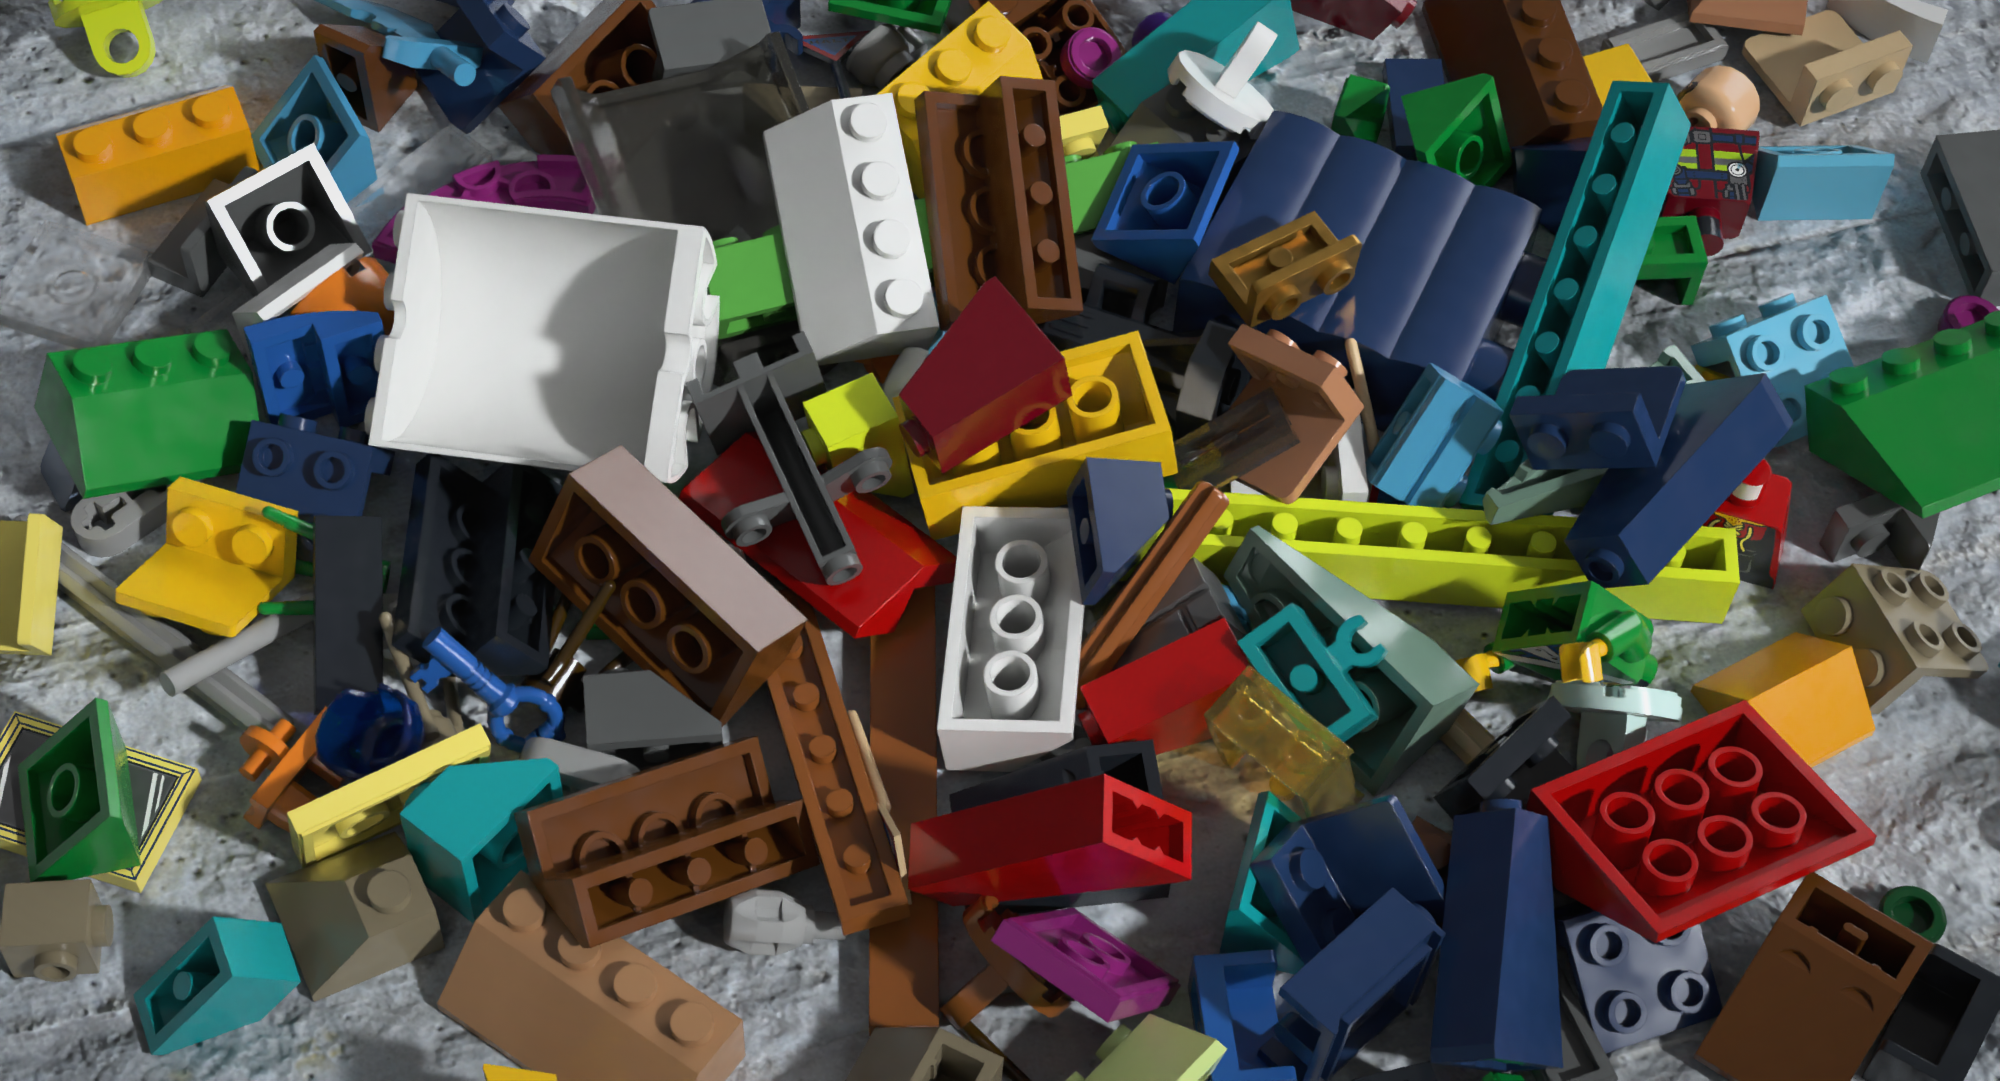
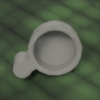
M884 23L873 29L857 44L848 57L846 69L861 83L870 87L877 86L882 90L916 62L927 49V44L911 28L900 26L896 29L893 24Z

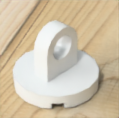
M1257 21L1226 66L1200 53L1188 50L1181 51L1167 69L1169 81L1172 85H1177L1181 80L1186 86L1182 93L1186 101L1209 120L1232 133L1235 131L1241 134L1245 127L1251 129L1249 132L1250 139H1258L1274 109L1247 81L1271 48L1278 34Z

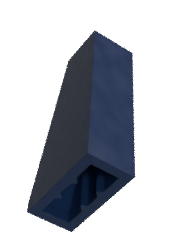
M1766 373L1686 384L1657 466L1651 468L1607 469L1564 540L1588 581H1593L1603 588L1648 585L1790 430L1794 422Z
M1485 800L1480 802V812L1454 815L1442 928L1446 934L1440 947L1430 1046L1431 1063L1499 1073L1563 1068L1549 817L1523 810L1521 800Z

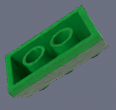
M227 329L47 353L34 405L40 420L83 499L170 485L180 476L191 480H200L240 473L251 420L259 421L253 372Z

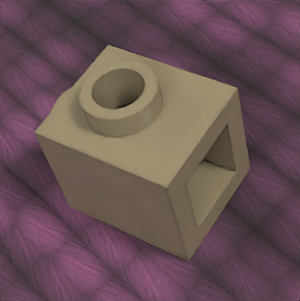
M91 879L5 883L0 926V951L14 978L38 977L45 981L63 982L75 978L77 974H96L100 972L102 947H110L112 945L114 921L111 906L102 905Z

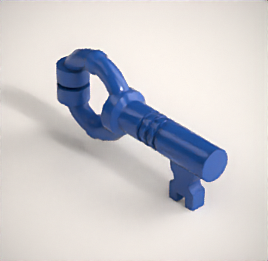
M440 626L432 630L425 638L422 647L431 654L429 663H420L410 671L409 678L414 683L423 679L421 689L427 694L438 685L440 678H446L453 673L457 678L461 679L464 684H467V687L473 689V692L487 703V724L499 746L521 753L526 741L532 737L550 738L561 742L566 738L564 731L565 717L554 695L532 686H516L513 683L505 684L493 672H489L486 666L477 661L476 657ZM520 702L536 704L548 716L547 720L525 738L514 735L513 731L510 728H506L504 724V716L511 714Z

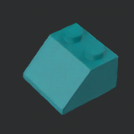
M549 758L448 766L433 782L428 781L419 785L410 794L399 815L408 850L413 857L425 886L474 924L475 920L520 870L526 874L529 873L513 813L563 797L559 767Z

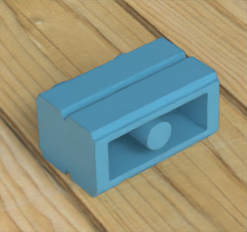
M1429 362L1365 462L1367 478L1375 487L1399 501L1405 502L1407 505L1439 508L1444 506L1451 508L1458 502L1466 488L1468 477L1464 473L1476 454L1485 455L1496 444L1503 426L1499 419L1504 411L1486 394Z

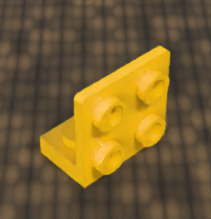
M180 476L167 488L166 543L116 588L115 602L140 610L147 616L163 617L200 628L203 632L210 635L235 637L259 614L257 610L258 605L261 602H270L295 577L297 533L266 519L262 515V510L266 506H271L297 518L298 511Z

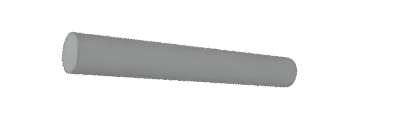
M313 591L295 601L313 600ZM267 615L246 626L237 636L226 637L159 674L160 684L164 691L173 697L313 621V615Z

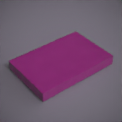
M1074 907L1003 919L991 939L997 946L1107 1023L1168 1006L1181 986L1177 978Z

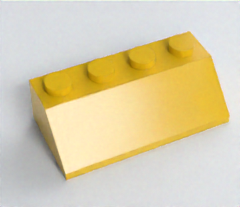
M1138 330L1061 351L1060 353L1064 356L1072 396L944 474L940 472L927 454L918 458L904 440L932 539L938 540L960 533L963 506L1054 508L1068 504L1066 490L1086 457L1161 462L1163 477L1178 473L1171 427ZM897 396L893 398L899 423L901 424L906 420L900 398Z

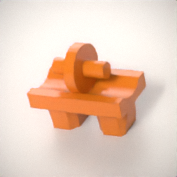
M325 706L291 749H289L286 743L296 732V728L285 719H279L270 732L254 725H250L239 737L240 744L250 756L239 768V772L252 782H255L266 768L272 772L250 798L251 806L245 812L243 819L257 829H260L268 819L276 826L290 832L287 812L318 799L297 783L308 769L336 789L343 784L357 766L362 754L344 736L336 731L342 719L339 715Z

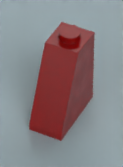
M1225 617L1080 687L1087 710L1077 714L1091 746L1153 739L1155 754L1158 755L1248 729L1265 722L1255 673L1243 650L1237 643V639Z

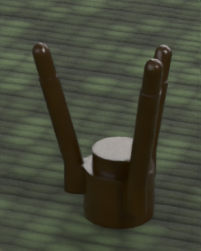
M606 580L559 650L557 648L553 649L572 604L563 593L561 594L556 608L553 610L548 668L540 675H523L525 679L520 686H532L554 695L562 708L563 714H565L569 707H572L579 713L585 708L584 683L581 679L587 670L573 656L616 588L613 580ZM622 651L596 674H602L610 669L626 668L633 660Z

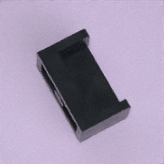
M1935 943L1906 989L1861 1078L1866 1081H1964L2000 1009V976Z

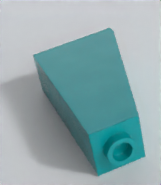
M1191 0L1092 80L1098 100V105L1096 106L1101 105L1109 125L1108 130L1115 135L1119 133L1142 101L1171 84L1167 69L1181 51L1197 52L1226 66L1256 22L1259 21L1278 34V36L1248 81L1291 57L1300 50L1291 1Z

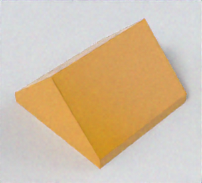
M1794 632L1694 684L1690 691L1709 715L1746 700L1811 768L1872 736L1876 729L1852 646Z

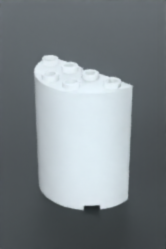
M406 193L404 210H400L397 213L393 227V240L398 248L395 272H391L388 275L384 286V305L387 310L394 311V323L390 335H381L375 346L374 365L376 371L379 372L376 397H372L369 400L365 411V430L370 435L368 445L574 471L622 445L662 483L671 484L679 480L688 468L686 441L698 443L704 426L685 383L697 378L704 394L712 391L717 357L720 296L707 295V287L717 267V259L711 236L706 228L703 226Z

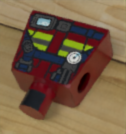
M1693 126L1689 129L1659 217L1696 216L1707 257L1715 255L1723 249V239H1733L1740 235L1752 200L1760 140L1759 131Z

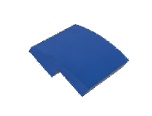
M312 312L272 319L243 327L265 418L269 424L277 425L280 413L310 420L333 413L339 427H348L364 421L367 404L372 397H376L379 372L376 371L374 365L375 346L378 338L381 335H385L382 319L378 312Z

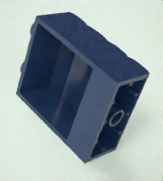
M1273 111L1205 232L1198 249L1179 280L1173 332L1179 333L1205 329L1209 320L1222 314L1243 320L1208 275L1211 259L1315 211L1338 241L1354 234L1362 243L1355 275L1351 282L1339 292L1332 295L1322 293L1301 303L1292 314L1283 319L1273 320L1271 318L1258 324L1257 330L1264 334H1267L1270 329L1277 330L1289 337L1301 351L1312 356L1316 350L1331 355L1346 368L1348 373L1344 378L1352 389H1355L1345 349V341L1348 338H1354L1358 344L1377 430L1382 432L1386 431L1429 362L1486 394L1496 402L1515 349L1496 343L1495 340L1504 322L1523 328L1547 262L1546 258L1531 253L1543 209L1512 193L1488 186L1474 185L1460 175L1425 162L1406 160L1394 151L1376 143L1356 137L1339 135L1311 119L1288 112Z

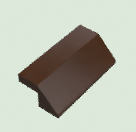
M999 76L980 95L923 91L914 100L940 331H948L984 282L994 276L997 277L1036 324L1079 315L1083 312V303L1055 80Z
M757 736L743 737L513 813L531 881L582 948L595 947L820 865L804 800L774 801Z

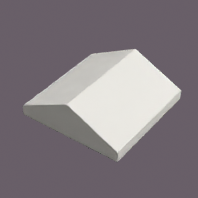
M356 243L328 245L232 312L250 361L251 357L243 327L291 316L290 313L299 302L320 283L343 267L351 276L358 273L361 265L358 259L363 257L364 252Z

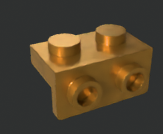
M1312 211L1211 259L1208 275L1247 326L1252 328L1271 318L1273 320L1283 319L1292 314L1301 303L1322 293L1326 295L1335 294L1346 287L1355 275L1362 243L1354 234L1338 241L1318 214Z

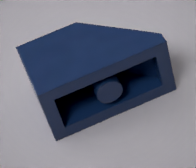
M1086 457L1066 490L1082 605H1095L1147 553L1162 529L1172 518L1173 496L1170 489L1164 486L1161 462Z

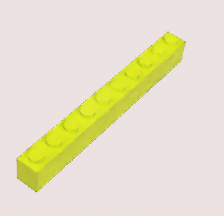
M1168 488L1173 496V515L1191 490ZM1223 492L1229 499L1228 507L1191 557V559L1195 557L1211 570L1221 584L1230 586L1224 577V573L1249 529L1259 525L1370 599L1503 608L1507 592L1588 581L1564 542L1578 517L1538 515L1490 525L1485 518V512L1482 510L1299 497L1291 504H1284L1270 495ZM1701 526L1648 585L1605 589L1648 619L1722 624L1740 584L1736 529ZM1142 558L1119 581H1127Z

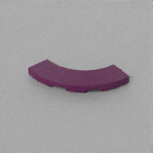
M546 154L536 155L537 161L517 162L500 165L499 161L495 160L453 174L452 182L428 195L593 214L613 178L612 163L586 157ZM397 213L382 228L372 243L375 258L396 264L398 248L393 240V227Z

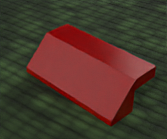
M756 431L743 434L686 485L678 497L701 520L854 639L895 632L914 588L949 584L954 581L957 557L870 492L858 493L855 490L833 502L863 566L858 576L840 585H828L797 519L773 527L771 534L767 538L754 545L741 547L736 544L734 539L727 538L721 527V520L728 512L740 505L784 492ZM825 463L817 466L820 476L829 471Z

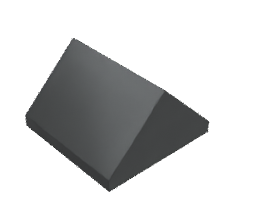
M314 143L299 149L204 201L219 257L254 297L330 244L356 243L364 252L363 257L373 252Z

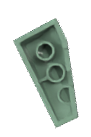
M1259 525L1249 529L1224 573L1225 579L1241 606L1246 610V614L1255 629L1293 603L1305 611L1329 646L1336 642L1337 631L1344 621L1350 617L1362 615L1368 624L1353 635V649L1357 653L1364 654L1371 651L1373 647L1383 644L1388 650L1386 657L1379 664L1369 668L1355 666L1348 671V674L1379 718L1330 752L1373 797L1384 792L1450 730L1479 686V683L1434 640Z

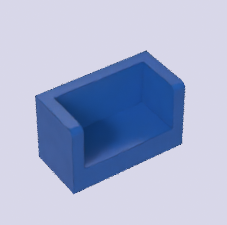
M1275 950L1193 956L1187 987L1194 1031L1217 1039L1227 1048L1208 1081H1297L1294 1066L1269 1067L1257 1056L1259 1048L1271 1037L1275 1036L1273 1027L1278 1022L1272 987L1278 966Z

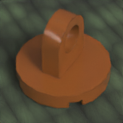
M980 896L963 911L962 920L967 932L988 964L939 1009L957 1030H960L1008 986L1036 1011L1049 1018L1058 1017L1075 1001L1072 997L991 941L1003 919L1020 916L1016 912H1011L1008 908L999 915L993 910L999 905L998 899L994 896Z

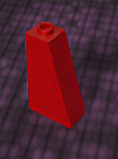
M1100 774L911 823L908 889L955 907L971 905L980 896H994L998 899V902L1192 880V812L1111 776Z

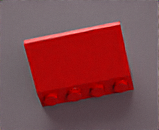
M1746 700L1535 787L1530 791L1526 807L1527 811L1549 817L1553 886L1558 891L1654 943L1873 846L1877 837Z

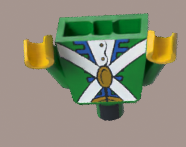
M1593 581L1507 592L1495 641L1487 644L1481 654L1455 660L1479 683L1475 692L1493 688L1489 668L1496 674H1502L1517 665H1521L1555 681L1562 680V683L1571 681H1582L1584 683L1600 682V686L1606 687L1627 685L1647 687L1655 678L1658 669L1657 658L1649 653L1652 647L1654 631L1652 621Z

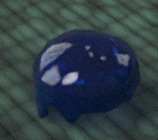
M379 683L377 690L371 692L358 691L352 688L345 689L337 695L322 714L314 738L317 759L340 778L354 782L421 751L426 731L421 708L418 703L400 690L393 689L391 686Z

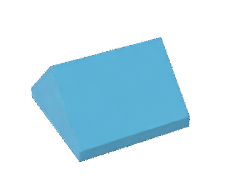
M1859 145L1759 146L1752 194L1757 221L1872 219L1893 170L1895 154Z

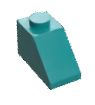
M213 916L133 996L151 1055H165L262 1020L301 983L282 923Z

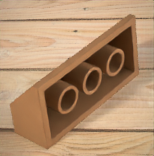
M522 870L515 875L475 920L437 1002L438 1009L521 1068L556 1074L557 1081H726L746 1056L742 1019L621 937L592 948H582L533 884L530 876Z

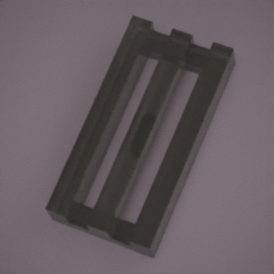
M1271 386L1173 442L1178 473L1174 474L1173 478L1178 489L1192 490L1194 485L1200 480L1206 481L1220 489L1300 443L1296 432L1291 427L1292 423L1288 415L1282 408L1284 406L1279 396ZM1270 415V417L1264 419L1263 421L1257 423L1256 425L1250 427L1249 429H1247V430H1245L1244 432H1242V433H1240V434L1237 435V433H1239L1240 431L1246 429L1247 427L1253 425L1254 423L1258 422L1259 420H1261V419L1265 418L1266 416ZM1214 446L1216 447L1210 450L1209 452L1205 453L1204 455L1198 457L1197 459L1191 461L1190 463L1183 465L1186 462L1192 460L1193 458L1199 456L1200 454L1206 452L1207 450L1213 448Z

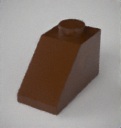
M319 24L313 31L318 55L324 58L360 123L379 133L417 89L415 68L382 57L386 36L363 26Z

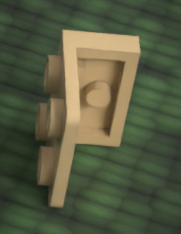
M1825 10L1806 17L1802 36L1764 32L1746 39L1742 54L1801 127L1893 93L1903 76V69L1913 45L1900 30L1863 43L1837 12Z

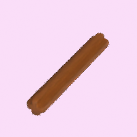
M1200 480L1194 485L1081 644L1076 709L1081 710L1086 706L1080 687L1110 673L1228 507L1229 499L1212 484Z

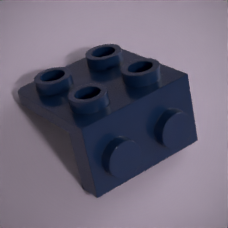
M456 0L460 9L436 32L440 39L475 43L484 47L481 67L475 69L476 77L470 85L460 86L439 70L415 68L451 125L463 134L471 133L546 59L528 33L530 29L528 22L506 0Z
M1678 366L1572 370L1563 375L1555 395L1516 396L1509 416L1533 470L1656 467L1686 385V378L1682 369Z
M280 413L277 425L251 420L235 493L298 511L299 519L312 525L315 515L362 516L371 473L390 476L395 451L368 445L370 435L365 431L340 426L338 438L315 434L318 421ZM297 534L296 559L313 563V541Z

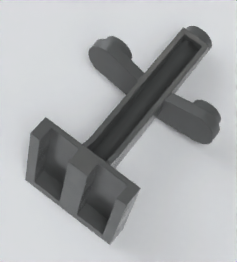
M804 331L792 336L798 353L766 367H763L757 352L733 362L739 379L705 394L697 378L685 384L716 454H722L746 432L756 431L784 491L740 505L728 512L721 520V527L725 536L729 539H734L738 546H750L767 538L771 534L773 527L797 519L828 585H840L858 576L863 566L833 502L855 490L858 493H868L881 488L892 477L889 469L893 462L885 448L874 447L857 453L820 476L795 423L796 420L806 416L803 402L827 392L813 349Z

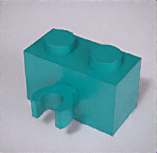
M1291 603L1237 641V643L1315 754L1325 756L1379 718L1348 674V671L1355 666L1369 668L1379 664L1386 657L1388 650L1383 644L1373 647L1371 651L1364 654L1357 653L1353 649V635L1368 624L1362 615H1356L1344 621L1337 631L1336 642L1329 646L1305 611Z

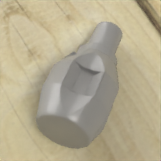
M752 889L729 897L725 903L723 914L724 942L750 955L776 956L801 947L802 944H812L813 939L845 940L847 935L843 936L836 912L815 911L813 905H802V902L779 890Z

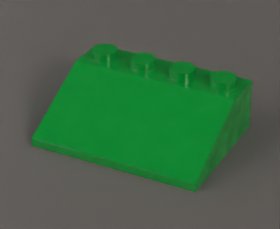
M2000 310L1987 314L1984 320L1960 329L1939 331L1930 340L1908 348L1890 349L1884 352L1881 358L1856 367L1836 369L1829 374V377L1804 385L1809 451L1873 490L1880 492L1883 496L1920 518L1929 517L2000 489Z

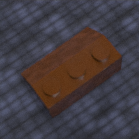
M602 0L546 59L498 105L535 152L541 155H570L612 163L614 178L693 95L656 98L651 77L657 52L647 20L649 10L656 7L652 0Z

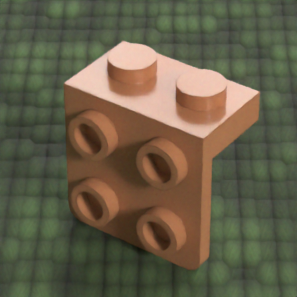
M1241 324L1227 344L1252 375V378L1214 428L1212 434L1203 443L1199 450V456L1206 466L1263 495H1270L1283 504H1291L1298 499L1365 406L1344 377L1348 373L1346 368L1331 355L1316 350L1312 356L1301 351L1289 337L1277 330L1270 329L1267 334H1264Z

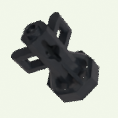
M1098 264L1091 281L1086 302L1083 303V312L1076 316L1036 325L1059 352L1138 330L1167 418L1176 426V439L1201 447L1250 381L1251 374L1227 344L1241 324H1247L1243 320L1224 314L1209 320L1205 329L1179 333L1148 324L1158 289V282L1111 266ZM1107 291L1136 300L1131 318L1102 309Z

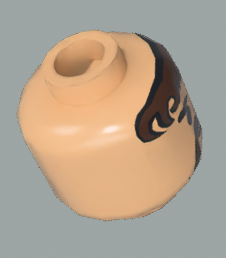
M1717 65L1704 69L1677 95V99L1693 127L1748 130L1755 123L1760 111L1759 95L1754 84L1745 74L1728 66Z

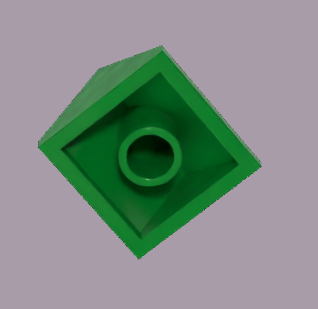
M1482 73L1401 96L1418 161L1449 170L1467 179L1474 185L1493 187L1512 165L1511 152L1493 76Z
M95 697L18 765L30 882L73 880L141 865L127 750L108 701Z

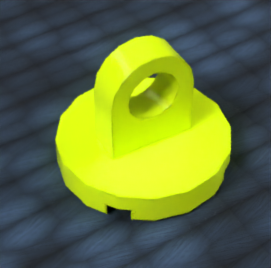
M163 0L48 1L55 26L62 28L84 27L95 59L109 73L122 78L136 77L146 72L153 63L156 52L155 42L144 10L159 4ZM120 33H133L139 44L137 55L127 63L113 61L109 51L112 39Z

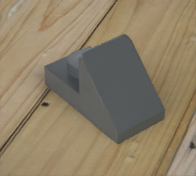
M1878 492L1836 508L1819 544L1832 563L1855 554L1859 557L1872 555L1887 544L1903 568L1920 570L1931 549L1940 512L1922 519Z

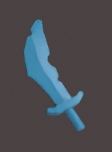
M314 0L350 18L370 23L372 29L385 35L382 57L412 68L439 70L460 86L470 85L476 77L475 69L481 67L483 46L475 43L440 39L433 28V24L392 7L367 0Z

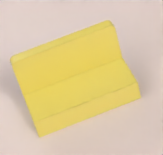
M29 513L27 521L0 520V654L52 656L63 527L44 514Z

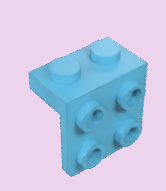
M1793 293L1781 296L1758 306L1761 317L1746 322L1744 314L1730 317L1709 326L1711 338L1691 345L1699 366L1706 367L1729 361L1735 377L1760 373L1767 374L1794 422L1790 430L1773 448L1783 446L1808 435L1804 385L1829 377V374L1836 369L1854 367L1827 295L1798 303Z

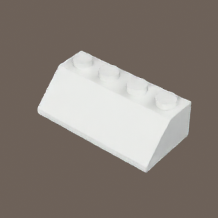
M885 93L830 100L763 132L764 147L800 332L804 331L818 365L898 355L907 346L918 347L928 351L939 328V322L893 94Z
M962 507L937 725L946 770L1013 772L1073 740L1085 605H1082L1068 508Z

